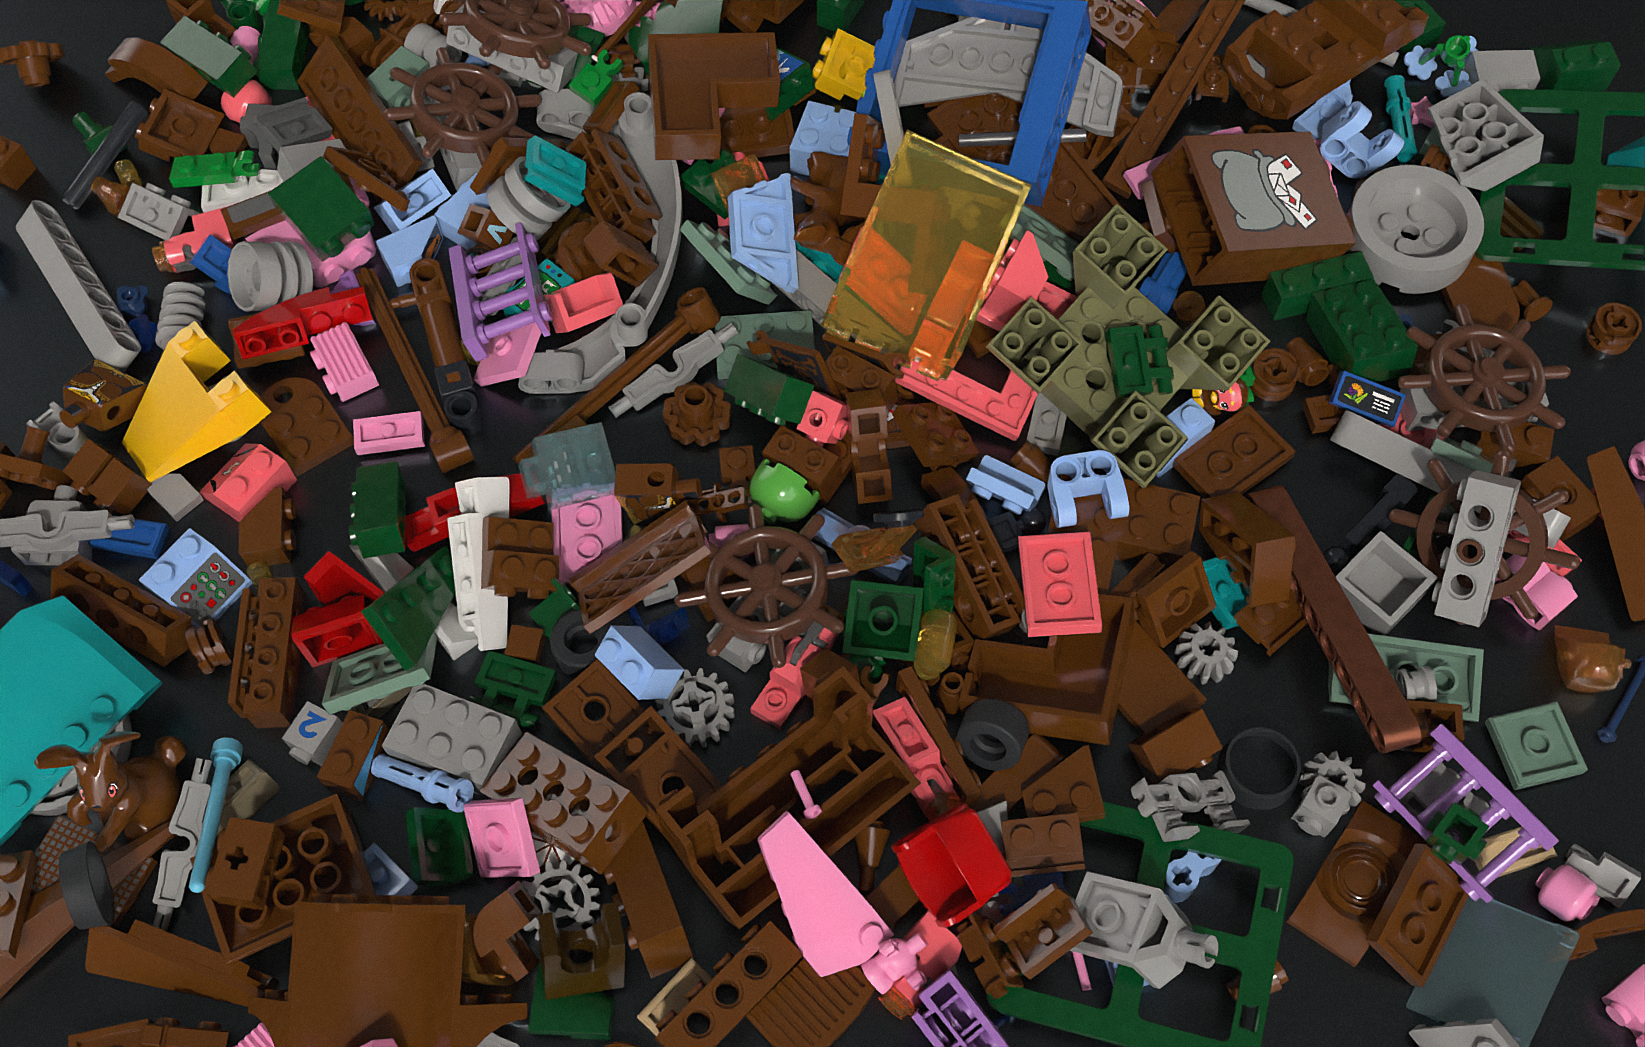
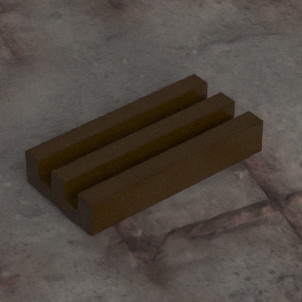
M1505 196L1500 229L1501 236L1520 238L1518 236L1520 235L1523 239L1540 238L1544 230ZM1514 247V250L1517 252L1524 249V247Z
M570 205V208L556 222H552V226L537 240L539 251L535 252V255L544 260L549 259L554 263L558 248L553 255L550 253L558 244L562 232L569 225L574 224L576 220L581 222L584 218H589L591 214L587 212L582 214L581 209L576 207L572 209Z

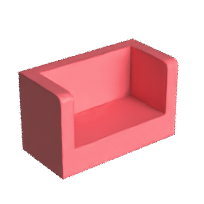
M600 273L543 295L544 301L547 302L552 314L551 321L556 333L570 332L615 314L618 308L623 305L611 273Z

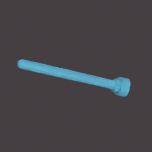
M233 738L217 739L212 746L210 759L213 761L215 772L189 883V888L194 893H200L206 887V876L211 864L230 772L241 762L243 745Z

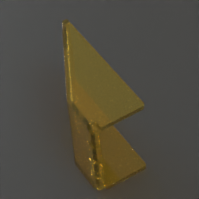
M907 130L832 295L821 326L827 328V333L845 341H848L851 333L858 335L855 344L879 353L882 347L889 349L887 354L903 353L908 356L911 363L910 365L898 363L899 365L910 369L913 361L919 362L916 370L917 373L937 382L939 379L946 381L963 353L1032 185Z

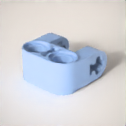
M1359 101L1351 103L1323 125L1320 145L1322 156L1344 175L1354 179L1361 178L1362 176L1365 177L1368 173L1392 160L1404 145V139L1392 129L1383 131L1371 140L1360 133L1370 121L1372 112Z
M1105 450L1089 451L1061 456L1053 461L1047 487L1050 506L1057 528L1076 525L1077 515L1073 498L1088 495H1102L1109 519L1128 517L1129 501L1124 480L1117 460L1110 452ZM1102 469L1107 474L1097 475L1092 470ZM1066 474L1070 476L1072 480L1063 481L1060 478H1058L1057 475Z

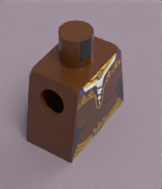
M94 359L64 385L63 399L65 409L60 411L59 417L63 424L69 428H74L83 422L99 431H106L134 417L146 391V384Z
M616 464L614 496L635 525L654 522L685 500L701 499L702 486L700 479H682L672 464Z

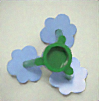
M1455 35L1449 38L1446 44H1438L1434 50L1431 48L1423 49L1418 45L1412 49V52L1405 54L1404 63L1408 66L1407 71L1409 75H1417L1420 80H1426L1431 76V72L1437 68V63L1434 61L1435 57L1441 55L1444 63L1454 67V71L1447 70L1444 76L1438 77L1435 81L1436 88L1441 90L1440 95L1447 98L1472 85L1468 81V73L1461 70H1464L1472 51H1478L1475 48L1477 42L1472 36Z

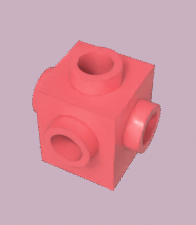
M812 391L801 424H798L796 429L806 433L805 438L818 446L823 447L824 443L836 444L838 439L841 440L848 430L846 403L824 392Z

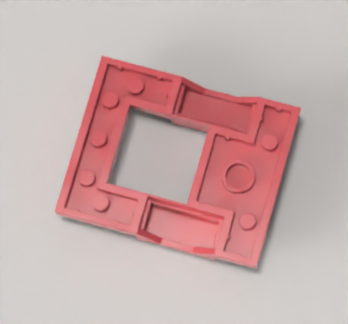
M962 240L907 354L911 363L910 365L902 364L900 370L904 372V377L902 379L896 378L895 382L1016 441L1038 394L1011 369L1007 374L1008 377L1001 392L998 393L941 364L964 314L999 332L1006 325L981 311L987 300L981 296L993 278L1002 259ZM1045 282L1036 301L1058 320L1075 302L1076 296Z

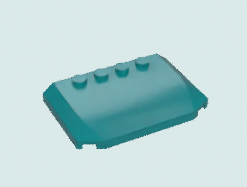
M64 596L20 610L0 629V846L23 824L22 821L75 768L72 765L60 768L38 769L34 762L41 752L51 746L61 744L71 746L79 752H91L98 745L99 738L107 736L133 709L137 710L163 684Z

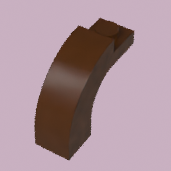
M140 38L124 39L107 59L111 67L106 71L105 75L113 83L125 78H136L149 84L161 94L166 89L192 101L208 83L197 71L172 52Z

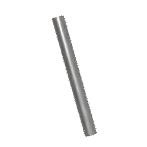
M1064 129L1060 143L1086 142V129ZM1018 132L959 134V147L1015 145Z

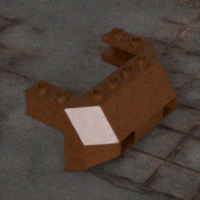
M844 666L835 673L832 671L826 672L816 681L815 688L813 689L814 717L806 723L800 721L792 726L786 733L787 737L776 746L774 743L766 746L757 755L758 760L749 767L745 768L742 766L736 769L727 778V784L718 791L713 789L705 793L697 801V807L693 791L687 785L680 791L675 789L666 794L659 802L660 807L656 809L662 832L673 849L725 919L738 929L780 897L776 884L771 879L762 852L746 865L741 860L760 846L757 838L786 811L793 816L822 851L830 857L921 784L872 728L873 699ZM793 771H800L814 804L819 805L822 810L815 818L806 819L804 815L806 808L790 775ZM841 781L847 784L823 804L817 801Z

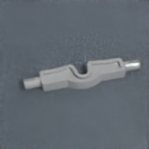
M731 322L715 334L711 330H707L693 341L673 352V359L678 366L676 371L668 372L662 365L654 364L638 379L623 388L625 396L611 406H608V408L617 418L632 406L638 411L663 393L674 392L677 386L685 385L692 381L699 368L723 353L724 348L722 344L738 335V331Z
M108 510L63 511L59 516L56 528L48 532L47 519L38 513L0 519V547L32 545L42 550H56L67 547L76 541L110 538L113 530H132L135 527L133 525L135 520L132 514L112 517Z
M196 758L191 781L184 782L178 805L169 824V832L187 837L190 841V846L185 851H171L167 849L161 854L158 882L153 897V903L158 904L153 926L159 928L162 915H164L161 930L164 931L169 930L174 907L177 908L181 905L189 872L193 868L190 858L196 856L203 818L211 786L206 784L211 763L213 762L210 760H205L202 774H200L203 759Z

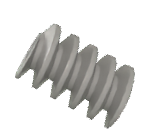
M173 282L164 288V298L162 299V309L160 310V320L158 321V331L155 338L157 345L165 350L168 342L181 329L187 327L193 321H196L202 327L200 321L203 320L204 313L202 310L205 309L206 302L202 299L204 290L199 286L186 282Z

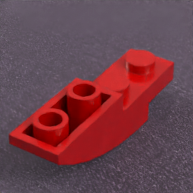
M363 286L333 294L330 293L329 287L291 298L256 314L234 328L233 335L244 360L309 344V335L329 331L330 328H335L343 322L350 326L373 320Z
M531 473L534 486L527 488L523 474L497 476L509 479V518L545 503L535 473ZM456 487L427 497L428 507L406 516V541L408 547L413 552L449 537L447 518L461 515Z

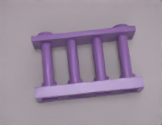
M521 222L515 224L517 242L475 257L472 254L467 255L461 244L448 248L462 341L476 362L488 358L486 343L490 342V338L535 322L544 337L551 335L548 321L552 320V314L547 302L544 301L535 252L539 251V246L534 234H527ZM521 255L522 264L478 280L475 277V274L479 273L481 268ZM525 277V287L484 302L479 300V297L483 295L482 292ZM529 300L530 310L486 326L483 324L482 320L486 319L487 314Z
M1440 724L1430 733L1436 740L1431 745L1433 749L1390 788L1382 780H1378L1373 785L1379 791L1374 797L1388 812L1392 813L1396 809L1426 840L1431 831L1425 827L1438 809L1445 813L1454 802L1460 801L1473 788L1477 791L1482 786L1493 797L1488 802L1491 806L1480 815L1481 821L1490 826L1487 831L1502 817L1506 820L1512 816L1522 826L1518 831L1520 836L1475 875L1463 863L1458 865L1453 861L1449 865L1463 878L1459 885L1474 901L1481 897L1486 903H1489L1494 895L1486 887L1531 847L1537 849L1541 845L1548 851L1559 842V839L1444 724ZM1454 758L1464 768L1459 773L1462 777L1421 814L1416 816L1400 799L1444 760L1449 762ZM1457 835L1454 840L1459 842V836Z

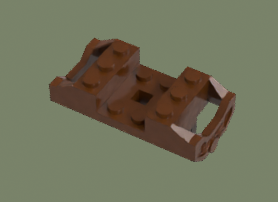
M1315 0L1287 18L1278 11L1273 10L1252 23L1234 43L1227 46L1223 66L1233 87L1239 91L1242 99L1246 101L1247 106L1251 110L1257 111L1263 117H1269L1270 119H1289L1422 35L1429 15L1419 7H1402L1395 0ZM1246 53L1252 55L1267 68L1265 78H1262L1253 70Z

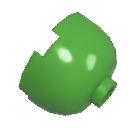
M763 459L752 476L749 489L754 504L762 508L763 519L768 523L774 524L776 520L783 523H794L806 517L820 499L819 492L813 490L810 493L805 489L804 486L808 481L788 467L777 463L775 468L769 466L770 461L768 459Z

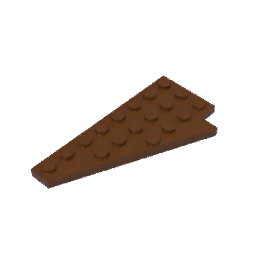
M997 93L948 100L927 113L928 121L941 137L922 149L1009 166L1015 145L959 147V134L1019 132L1020 123L1018 120L1023 104ZM1069 142L1060 143L1042 207L1026 204L1067 235L1081 242L1116 204L1124 209ZM997 198L1013 207L1018 203L1015 201Z

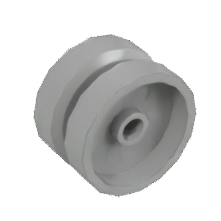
M518 157L505 171V176H500L487 190V200L497 218L509 230L517 234L515 224L521 222L527 234L533 233L536 240H539L552 226V222H556L570 208V203L525 181L524 176L528 173V169L525 168L526 157Z

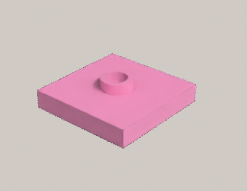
M536 322L490 338V342L487 343L488 358L480 360L473 381L480 386H485L526 376L542 333Z
M523 798L474 800L463 804L481 878L531 877L540 873Z

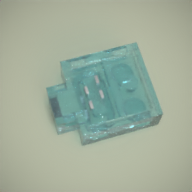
M602 422L534 437L531 445L535 457L522 459L518 465L527 499L545 495L549 510L614 495L616 472Z

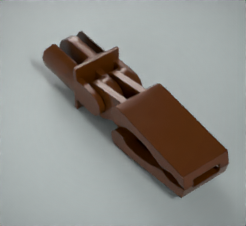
M417 0L409 1L402 8V15L405 17L401 21L390 25L386 30L379 29L381 37L362 55V62L376 70L399 47H404L406 36L417 24L426 23L439 30L442 24L439 21L440 14H436L434 10V3L419 5Z

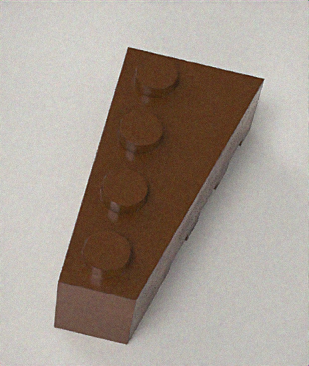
M642 820L605 869L604 875L608 885L613 883L617 885L619 893L612 895L614 902L618 904L620 917L628 916L630 925L624 927V931L631 950L640 949L650 977L654 978L685 965L691 958L694 960Z

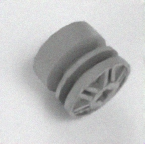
M244 241L237 243L231 251L228 260V284L234 302L243 311H264L291 298L312 292V264L308 253L301 244L295 241L284 243L276 241L269 244L264 241Z

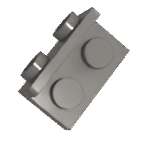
M132 183L118 218L164 240H169L174 236L180 235L188 215L193 216L200 213L189 208L191 202L174 194L171 199L165 197L166 190L147 183L144 188Z

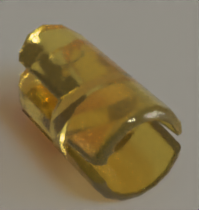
M933 609L926 612L925 616L921 619L914 668L917 675L924 680L937 678L950 665L957 621L948 611Z

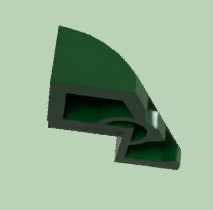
M539 964L528 1031L531 1034L569 1035L574 1039L611 1040L615 999L602 991L546 1000L541 965Z

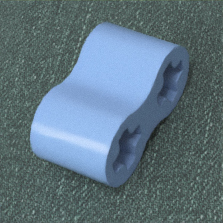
M1185 851L1183 858L1169 863L1163 892L1173 902H1183L1194 891L1199 883V878L1212 873L1221 859L1209 856L1201 859L1197 853ZM1180 876L1184 879V883L1177 886L1173 883V879Z

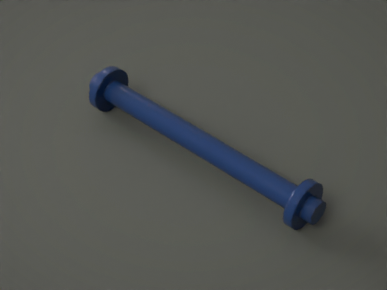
M1640 655L1637 658L1639 667L1606 727H1601L1597 731L1600 740L1603 742H1614L1617 738L1614 731L1645 676V655Z

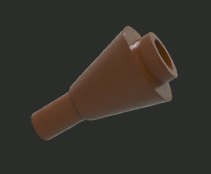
M874 821L855 836L858 863L861 866L859 891L872 892L874 890L875 871L890 834V830L883 829L884 822Z

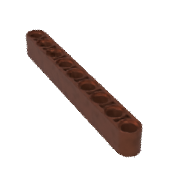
M1280 484L1246 494V499L1295 535L1296 550L1293 553L1290 589L1295 593V601L1377 750L1384 754L1419 743L1421 741V730L1413 712L1285 488Z

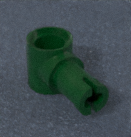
M218 0L226 9V15L234 28L238 30L241 26H249L256 29L260 34L262 33L263 27L250 1Z
M87 112L77 113L73 118V124L84 135L83 143L93 155L112 126L109 124L104 127L101 124H97ZM126 144L123 146L120 152L127 148Z

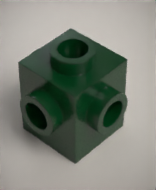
M1454 802L1445 813L1438 809L1425 827L1431 831L1425 842L1432 846L1430 851L1440 860L1448 864H1452L1454 861L1460 865L1468 857L1473 861L1478 857L1487 844V841L1482 837L1490 826L1481 821L1482 818L1475 811L1466 806H1459ZM1446 833H1456L1459 836V842L1454 840Z

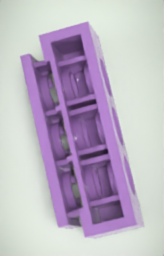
M951 967L919 992L918 996L928 1010L923 1013L918 1008L913 1012L912 1018L934 1047H959L960 1045L962 1047H1011ZM934 1012L938 1014L955 1036L954 1042H951L945 1033L943 1034L931 1014Z

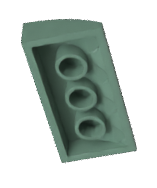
M1368 634L1394 681L1396 671L1399 669L1413 672L1417 671L1419 667L1429 666L1434 673L1437 685L1435 703L1462 705L1463 720L1479 721L1484 649ZM1328 662L1329 701L1352 705L1332 666Z

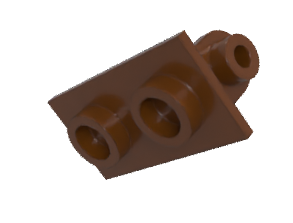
M970 914L968 916L970 921L957 927L959 932L957 938L970 962H975L982 956L984 957L985 962L974 968L986 994H991L994 999H998L1008 993L1005 986L1022 988L1024 984L1019 976L1021 970L1016 960L1010 953L1006 952L1000 938L993 931L997 924L987 916Z

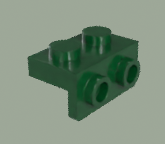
M924 536L914 542L913 587L924 588L923 623L930 627L953 613L956 555Z
M413 807L405 812L412 880L416 885L453 887L472 876L473 856L471 854L469 828L464 811L456 813L449 810V808L444 810Z

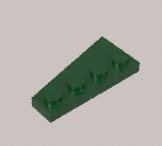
M446 545L434 552L361 611L405 671L416 665L456 593L452 556Z

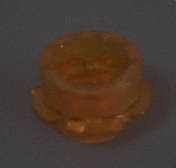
M1195 291L1183 292L1173 303L1176 316L1183 321H1193L1206 308L1203 297Z

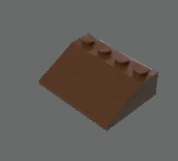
M337 793L271 822L278 826L286 835L264 910L218 903L206 894V887L201 892L226 965H230L293 936L295 902H311L312 894L377 895L361 839L350 810ZM214 847L210 868L215 866L219 853L217 847ZM195 856L190 858L192 866L194 865Z

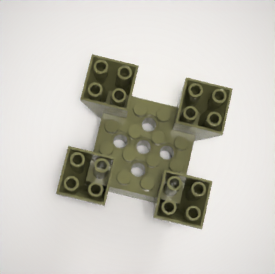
M1116 204L1073 251L1076 300L1057 320L1031 297L991 340L986 348L1037 394L1042 393L1060 411L1066 414L1069 419L1089 436L1090 441L1097 448L1110 452L1115 456L1118 466L1137 484L1145 488L1188 438L1159 411L1178 389L1229 390L1268 345L1270 340L1220 295L1184 330L1175 324L1135 288L1136 284L1168 249ZM1142 325L1145 339L1150 338L1149 327L1161 325L1164 337L1168 338L1169 349L1166 353L1169 367L1173 368L1174 379L1171 380L1173 393L1160 395L1158 383L1152 382L1153 392L1150 395L1141 396L1135 391L1129 397L1116 398L1111 364L1107 359L1109 352L1105 332L1109 328ZM1082 334L1087 336L1090 339L1091 343L1086 342L1083 339ZM1147 352L1149 368H1155L1153 354ZM1086 380L1094 384L1095 390L1087 385Z

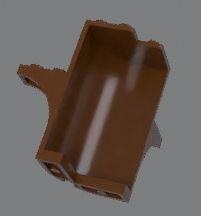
M312 894L311 902H295L289 988L265 989V996L249 997L248 1013L253 1014L263 1022L271 1036L274 1047H360L372 1040L391 1038L394 1039L398 1047H477L484 1038L499 1027L513 1021L527 1019V1003L512 1001V994L489 993L488 1001H478V995L460 994L466 905H451L450 896Z

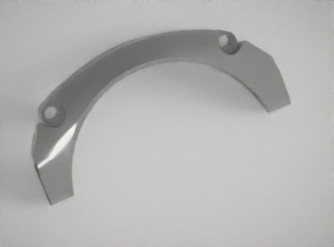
M547 89L539 93L542 103L537 106L536 123L542 130L575 139L582 131L585 132L582 127L596 107L571 92L570 89H561L559 93ZM636 92L626 97L624 101L625 110L608 134L621 140L662 215L658 221L651 218L656 234L652 237L650 255L655 260L654 262L658 264L657 269L639 287L635 288L629 299L618 308L608 321L593 332L559 349L546 350V353H534L526 376L519 378L518 386L524 392L532 394H561L592 390L627 359L624 347L638 346L647 339L648 329L669 287L678 257L682 234L680 231L683 224L681 186L676 160H655L651 98L645 93Z

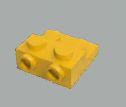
M838 28L832 39L826 37L819 54L824 56L823 61L818 59L812 71V76L816 79L814 83L815 88L838 100H841L844 94L859 100L862 92L867 88L865 86L867 71L869 68H873L875 47Z

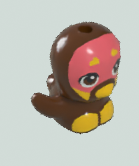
M1238 378L1227 391L1192 389V397L1208 414L1217 416L1221 414V410L1238 411L1245 406L1248 400V388L1245 382Z

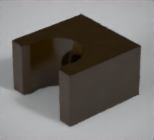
M617 902L603 904L601 907V919L595 925L580 931L568 932L558 929L556 927L555 915L552 912L538 914L539 958L546 1000L624 987L625 941ZM578 960L588 961L586 963H576Z

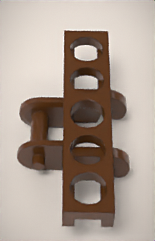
M719 482L714 483V488L702 491L701 499L687 500V502L700 519L701 515L717 512L719 522L726 523L727 518L724 515H727L728 512L748 508V503L746 502L748 490L744 486L724 490V487ZM740 497L738 502L731 503L730 499ZM704 500H709V505L704 510Z

